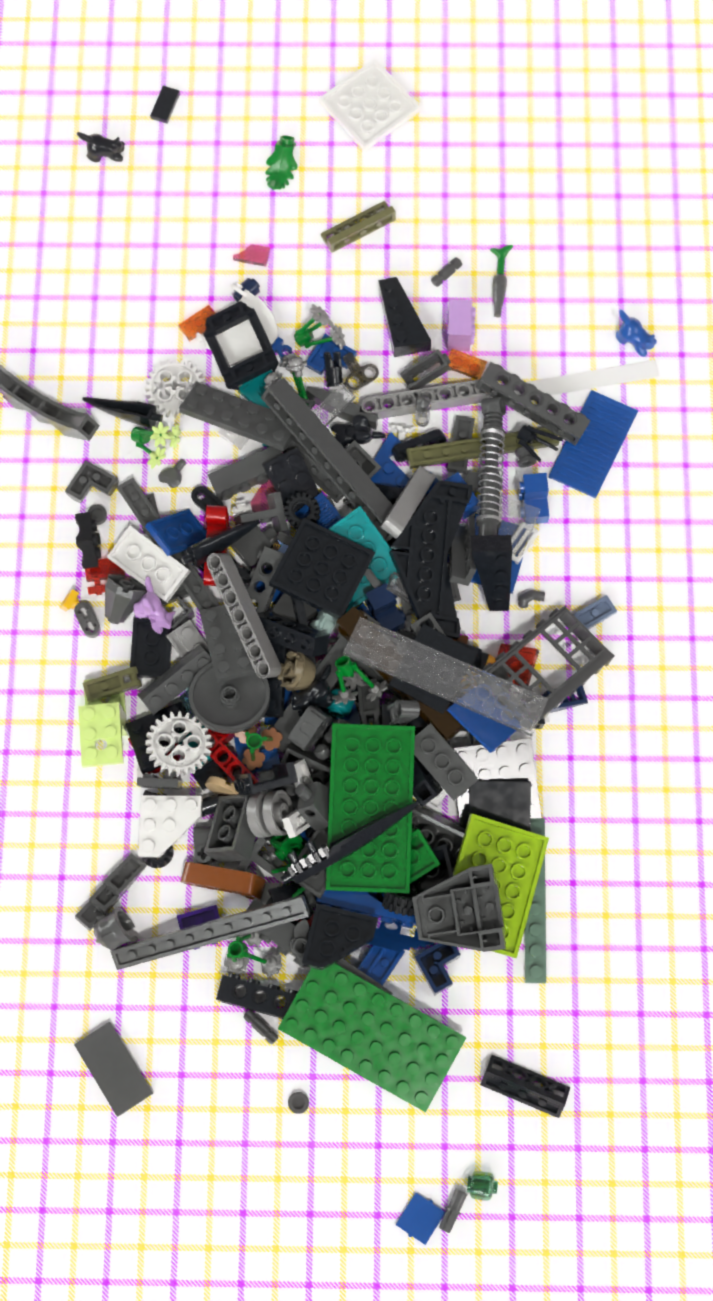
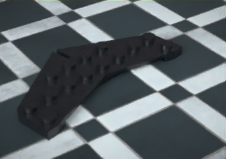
M441 480L433 486L402 533L390 547V549L407 551V553L391 550L389 554L417 620L431 612L447 637L459 639L461 627L459 618L456 615L449 580L447 557L465 508L472 496L473 485ZM429 619L420 624L421 627L423 624L431 628L434 627Z

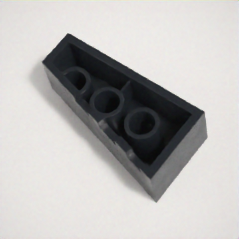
M392 277L378 280V291L393 356L399 357L430 351L431 339L398 278Z
M511 535L471 536L472 554L489 611H509L512 567Z

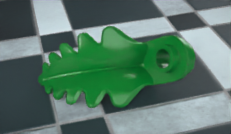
M280 136V140L275 145V151L266 160V164L271 166L265 171L266 175H270L266 178L268 187L272 190L284 189L285 185H289L287 179H294L291 170H297L298 165L293 156L296 142H294L295 138L292 136Z

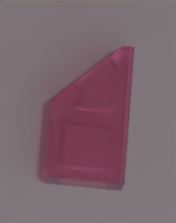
M251 244L239 254H234L233 261L267 267L271 250L270 247Z

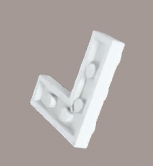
M305 759L296 761L294 767L298 782L294 783L295 787L299 784L312 783L313 780ZM297 809L282 819L284 829L287 831L289 838L298 836L310 827Z

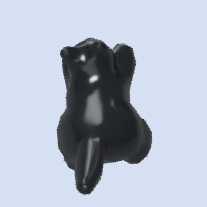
M77 132V136L87 142L86 156L90 161L100 162L103 156L115 162L123 161V156L120 153L124 151L125 143L120 141L119 137L112 140L97 133L87 135Z
M363 415L354 416L353 423L350 425L335 424L331 427V431L336 433L334 437L342 444L344 449L347 444H351L354 440L358 444L364 445L372 439L386 437V434L382 432L372 431L368 418Z
M330 664L327 665L320 678L314 681L307 690L302 693L292 691V709L299 710V716H302L310 705H318L323 708H328L332 705L334 701L332 697L334 695L331 693L330 686L326 681L331 673Z

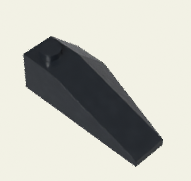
M447 844L431 848L441 865L410 884L412 891L420 894L453 877L456 861ZM376 892L378 901L382 902L383 896L381 892Z

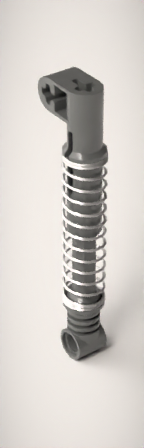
M502 396L486 398L481 401L484 426L480 432V437L482 438L480 443L483 444L480 446V450L483 452L479 456L483 459L479 463L483 466L479 467V471L483 473L478 475L481 479L478 482L481 486L478 488V492H480L478 499L480 502L477 503L480 509L477 510L479 516L476 518L479 535H498L502 523L500 511L502 510L501 504L503 502L501 499L503 485L501 483L503 482L502 476L504 474L502 462L504 461L503 448L505 446L503 443L505 431L502 427L503 415L506 413V403Z

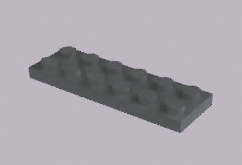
M198 382L179 407V412L281 451L286 449L293 438L290 431L271 409Z

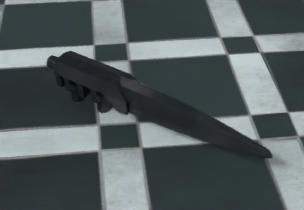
M412 802L365 824L331 842L329 848L323 844L317 849L315 843L311 840L305 844L310 852L308 855L305 854L299 859L295 851L289 852L287 856L291 864L286 865L289 873L280 877L282 882L286 884L294 880L296 884H299L344 859L395 825L417 807L419 802Z

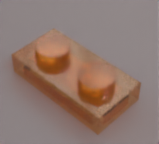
M208 305L180 323L178 327L190 342L197 337L195 335L197 332L200 334L205 332L206 319L216 313Z
M452 349L448 356L451 361L448 365L452 371L476 380L481 379L487 366V361Z

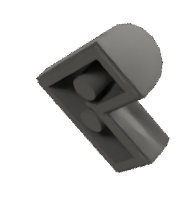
M85 460L66 488L65 493L74 501L82 503L92 487L111 496L115 492L119 480L117 477Z

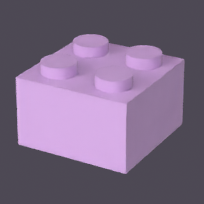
M449 300L447 351L470 352V345H474L476 307H472V300Z

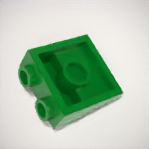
M412 828L410 884L441 865L420 829L415 830L414 828Z

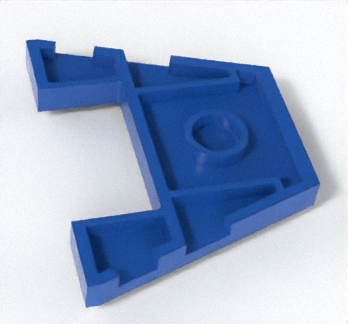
M392 432L388 435L374 458L382 468L371 480L377 484L404 488L410 478L390 459L393 456V447L402 443ZM436 477L428 490L433 488V486L439 481Z

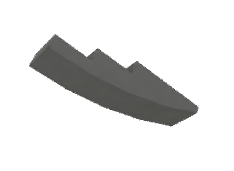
M306 387L308 399L315 401V404L322 409L353 423V417L356 415L366 416L372 429L377 430L378 416L361 412L360 404L345 402L344 394Z
M131 853L104 880L103 885L89 898V902L75 915V919L88 931H91L98 921L96 917L104 916L111 910L145 870L147 865Z

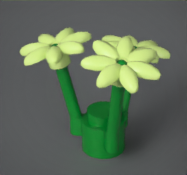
M159 422L158 428L153 426V431L140 427L133 428L131 440L136 442V447L143 449L150 455L151 459L147 464L151 465V469L156 465L160 466V459L166 458L164 454L166 448L160 449V447H157L160 443L162 446H165V439H170V447L177 448V443L180 442L178 436L181 434L178 424L175 427L172 426V432L166 433L169 430V426L163 428L162 422ZM150 439H156L154 445L157 449L156 451H151L144 444L148 443Z

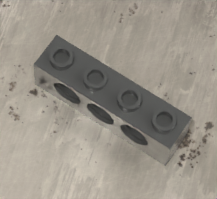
M267 546L259 551L257 556L259 562L257 567H254L250 573L251 582L249 586L246 585L251 601L256 600L258 603L257 613L268 611L276 589L269 586V582L285 554ZM267 563H270L273 567L270 574H266L264 571V566ZM260 581L265 584V590L261 593L257 590V584Z

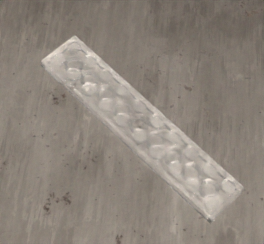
M361 617L343 652V655L531 737L548 701L546 697Z

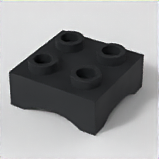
M91 512L75 514V521L79 527L76 545L83 553L82 567L83 569L98 567V559H101V550L98 545L101 544L100 534L95 532L97 531L96 519L92 520Z

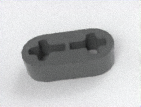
M87 602L78 603L75 606L74 613L86 637L96 638L101 633V627L92 607ZM82 608L87 610V618H84L83 614L81 613ZM91 622L92 626L95 627V631L92 633L90 630H88L89 627L87 623Z

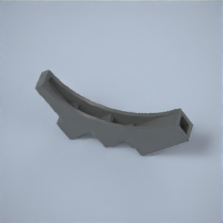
M0 365V393L3 394L2 397L15 409L28 411L39 422L53 425L64 436L87 441L92 439L100 425L88 414L70 409L42 395Z

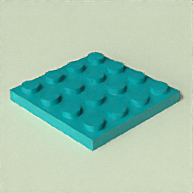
M361 506L328 529L374 551L375 555L368 569H371L377 579H380L383 584H388L399 576L389 554L392 549H390L387 541ZM365 575L345 613L352 607H356L365 601V593L375 589Z

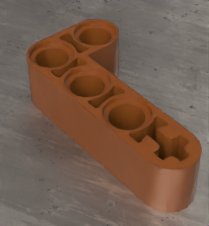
M185 862L180 882L186 885L240 894L243 897L253 900L256 898L261 901L266 880L249 872Z

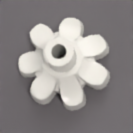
M391 423V428L396 429L398 432L399 440H405L406 433L416 429L415 426H406V423H400V425Z

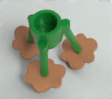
M255 725L245 731L234 733L235 737L239 738L242 744L246 743L250 750L244 751V758L242 759V763L250 771L255 770L256 767L261 768L262 762L265 760V755L259 752L258 749L265 745L267 751H272L274 748L280 747V741L283 739V735L277 732L275 728L270 730L264 729L261 737L257 734V727Z

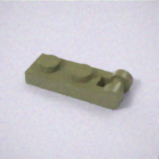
M130 667L83 682L88 703L142 687L141 680L137 677V667ZM129 677L130 682L125 683L123 678Z

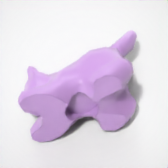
M147 576L145 579L147 593L134 604L133 611L135 616L140 619L149 618L153 630L161 634L163 627L167 629L172 627L175 611L167 612L164 609L160 598L154 593L150 577Z

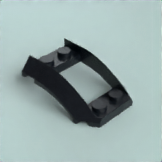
M239 301L206 319V330L203 335L213 353L227 389L240 390V385L270 370L276 371L279 362L254 308H250L247 304ZM249 319L263 352L230 367L216 335Z

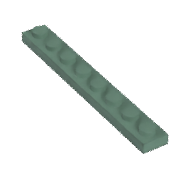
M531 818L532 833L545 836V818ZM545 856L525 926V983L546 984Z

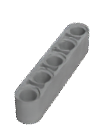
M419 466L397 498L380 528L397 539L425 496L435 476L422 466Z

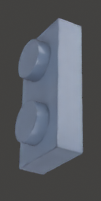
M606 595L573 615L589 630L615 615L617 609Z

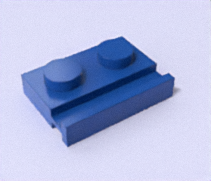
M373 945L358 969L383 986L405 951L397 952Z

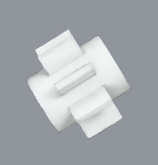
M245 499L236 501V506L232 507L234 517L253 513L251 503L246 504Z

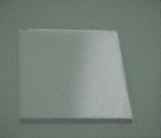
M502 496V510L500 511L502 523L498 535H511L512 553L522 556L541 509ZM475 519V535H479V527Z

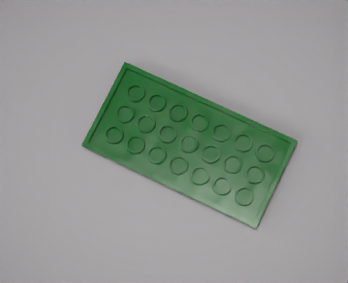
M332 723L328 848L331 842L413 802L415 726ZM412 811L359 850L329 866L326 871V890L409 893Z
M337 963L330 965L324 970L310 969L278 1027V1030L425 1113L467 1038Z

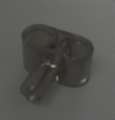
M352 352L343 356V360L351 372L343 383L346 392L356 393L373 383L378 377L379 370L376 365L366 364L360 367ZM365 370L372 371L373 378L366 377ZM354 379L357 382V387H351L348 380Z

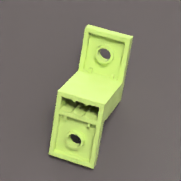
M84 691L85 706H78L82 767L124 764L122 736H128L125 692L110 696V700L106 703H102L100 700L88 703ZM100 740L107 741V746L103 750L96 748V744Z

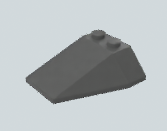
M492 864L470 867L412 897L419 940L482 952L506 949L503 912L498 883Z

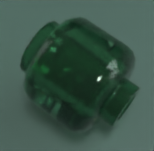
M476 1170L472 1175H468L467 1193H470L472 1199L490 1201L492 1195L497 1194L498 1181H494L493 1173Z

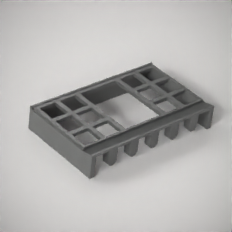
M563 606L560 610L557 608L553 610L549 615V619H542L536 625L534 631L529 630L522 637V641H515L509 647L507 653L503 651L496 657L495 663H488L481 670L483 674L479 680L529 732L539 720L545 719L552 709L558 708L565 698L571 697L578 687L585 685L591 676L598 674L604 665L607 667L615 657L566 606ZM558 619H560L564 623L568 630L558 621ZM553 623L563 632L556 640L545 631ZM571 632L582 642L581 644H580V642L571 634ZM540 633L577 670L555 690L518 653ZM566 636L576 646L569 654L558 644ZM584 646H586V647L595 655V657H593V656L584 648ZM579 650L590 660L583 667H580L572 658ZM512 656H515L524 665L516 673L505 663ZM500 666L511 676L504 683H501L492 674ZM526 669L537 678L529 687L518 677ZM513 680L524 689L516 698L506 688ZM540 683L551 693L543 700L532 691ZM526 694H529L538 703L530 711L519 702Z

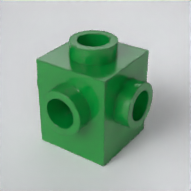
M288 834L274 836L269 840L276 850L274 852L281 861L286 860L291 863L287 854L295 851L297 856H299L304 848L302 844L303 839L300 835L289 838Z

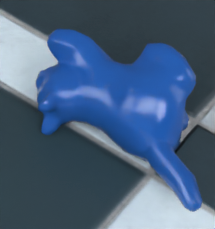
M620 309L619 315L623 323L616 332L618 342L623 345L630 342L640 356L646 357V350H651L657 344V340L654 338L655 335L648 334L637 318L629 317L624 310Z

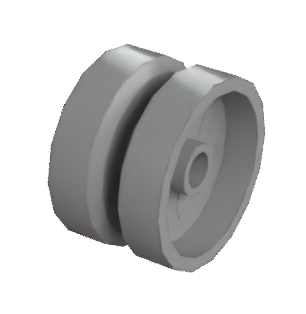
M283 790L255 793L250 796L246 815L249 828L254 836L265 838L273 835H287L282 819L294 811L291 798Z

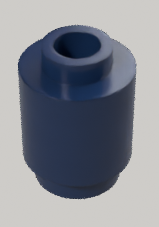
M247 278L240 284L243 286L242 291L246 289L254 296L260 293V285L254 278ZM236 291L232 294L236 302H239L242 298V295Z

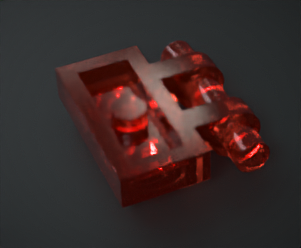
M108 558L98 559V567L85 569L86 581L95 583V586L87 587L88 594L103 595L105 585H101V580H107L108 574H121L126 577V572Z

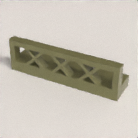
M383 201L322 232L320 236L332 254L396 221V211L393 206L388 207L387 203Z

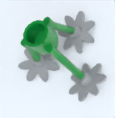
M311 304L312 308L309 311L313 313L312 318L302 328L295 331L294 338L296 343L300 347L305 346L307 349L313 345L333 341L336 345L339 344V348L342 350L346 343L343 339L345 334L342 333L341 326L334 325L321 306L317 307L315 304ZM320 321L310 329L308 328L313 322ZM329 324L333 331L335 330L332 337L312 341L314 338L312 332L322 325Z
M341 656L336 660L335 665L338 670L335 673L339 679L341 690L338 691L339 695L332 697L335 700V704L343 702L346 705L348 700L355 701V696L358 695V692L352 691L356 689V684L361 687L364 686L361 680H364L370 686L368 690L370 693L366 696V699H370V701H374L377 696L382 697L381 692L388 688L385 686L386 680L381 684L379 682L373 684L367 675L362 672V669L358 668L356 662L351 661L349 656Z

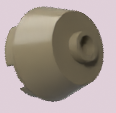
M289 652L286 654L288 658L285 664L281 663V672L278 675V679L282 681L280 686L285 687L288 691L306 690L314 680L316 673L315 664L302 653Z

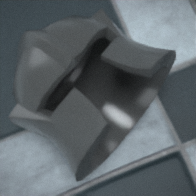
M115 907L110 914L96 917L98 921L94 925L93 931L96 943L101 944L105 948L112 951L125 943L138 940L137 936L131 937L126 933V931L134 928L135 925L122 908Z

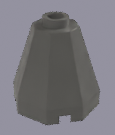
M108 574L105 584V617L113 624L124 623L133 612L134 604L146 592V587L133 578H130V581L124 580L125 576L121 574Z

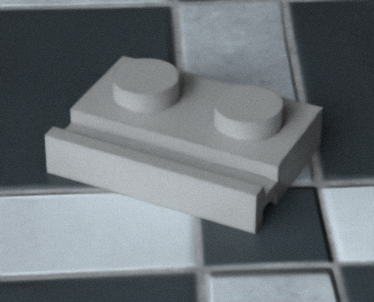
M190 619L165 635L181 659L198 645L209 654L207 643Z

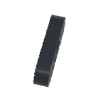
M436 429L395 445L392 449V454L397 462H404L408 460L406 455L407 448H413L419 444L426 446L445 443L447 439L442 430Z

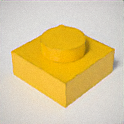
M74 589L70 590L59 608L65 612L70 610V608L74 609L79 601L77 599L79 593Z

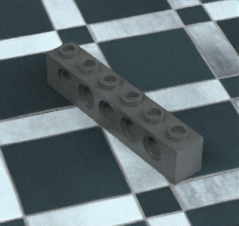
M490 362L476 388L492 397L502 396L507 406L575 446L591 421L584 414L570 409L567 404L555 400L550 394L538 390L535 385L521 380L518 375L504 370L499 364ZM498 381H502L504 385L499 384ZM514 390L519 391L521 395L516 394ZM531 400L536 401L538 405L533 404ZM564 420H568L571 424L565 423Z

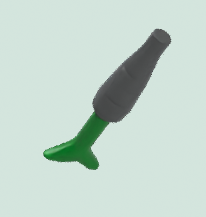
M507 245L501 249H490L498 258L497 275L494 276L492 282L494 317L496 318L501 317L507 288V278L504 275L505 258L514 247L513 245Z

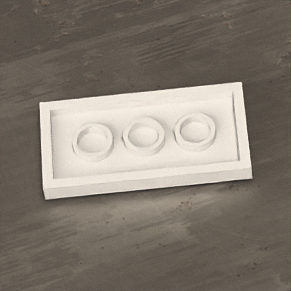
M131 526L127 528L107 555L108 559L144 586L145 579L149 576L154 593L167 603L191 572L172 556H167L160 547Z

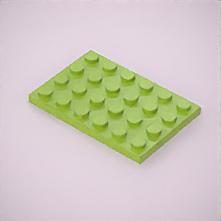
M470 814L453 876L470 867L487 864L493 865L503 912L506 949L494 950L492 952L517 959L549 838L482 816Z

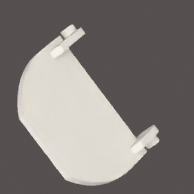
M238 282L235 285L232 284L231 288L242 295L239 301L255 309L272 345L279 336L278 326L272 312L248 290L242 291L243 286ZM249 319L216 335L229 363L237 365L263 352ZM197 332L195 340L200 344L204 341V346L211 350L205 337Z

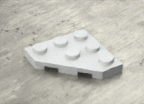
M141 795L138 857L160 858L173 843H176L194 823L202 818L203 797Z

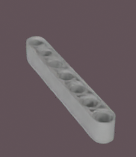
M478 379L367 397L362 400L361 412L377 415L378 419L419 413L420 411L417 410L416 404L417 398L421 395H426L430 398V409L428 411L481 403L482 399L490 398V395L478 391L479 389L476 388L480 381ZM466 392L468 395L462 396L459 393ZM441 395H448L449 398L443 399V398H441L440 396H441ZM410 401L411 404L405 405L403 402ZM392 404L393 406L391 408H386L384 405ZM373 407L374 410L367 411L365 408Z
M228 553L210 554L207 558V567L256 675L259 678L277 677L281 672V664L232 557Z

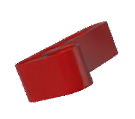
M206 506V538L229 528L227 506ZM205 562L204 586H216L207 567V562Z
M209 729L205 735H211V740H215L214 746L209 748L211 751L210 757L233 781L235 780L233 772L236 768L240 767L242 768L241 774L250 773L253 784L258 783V779L226 747L234 738V733L222 734ZM227 753L229 755L228 759L225 762H220L221 755Z

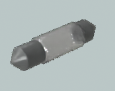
M421 395L417 398L415 406V420L418 426L425 427L430 421L431 404L428 396Z

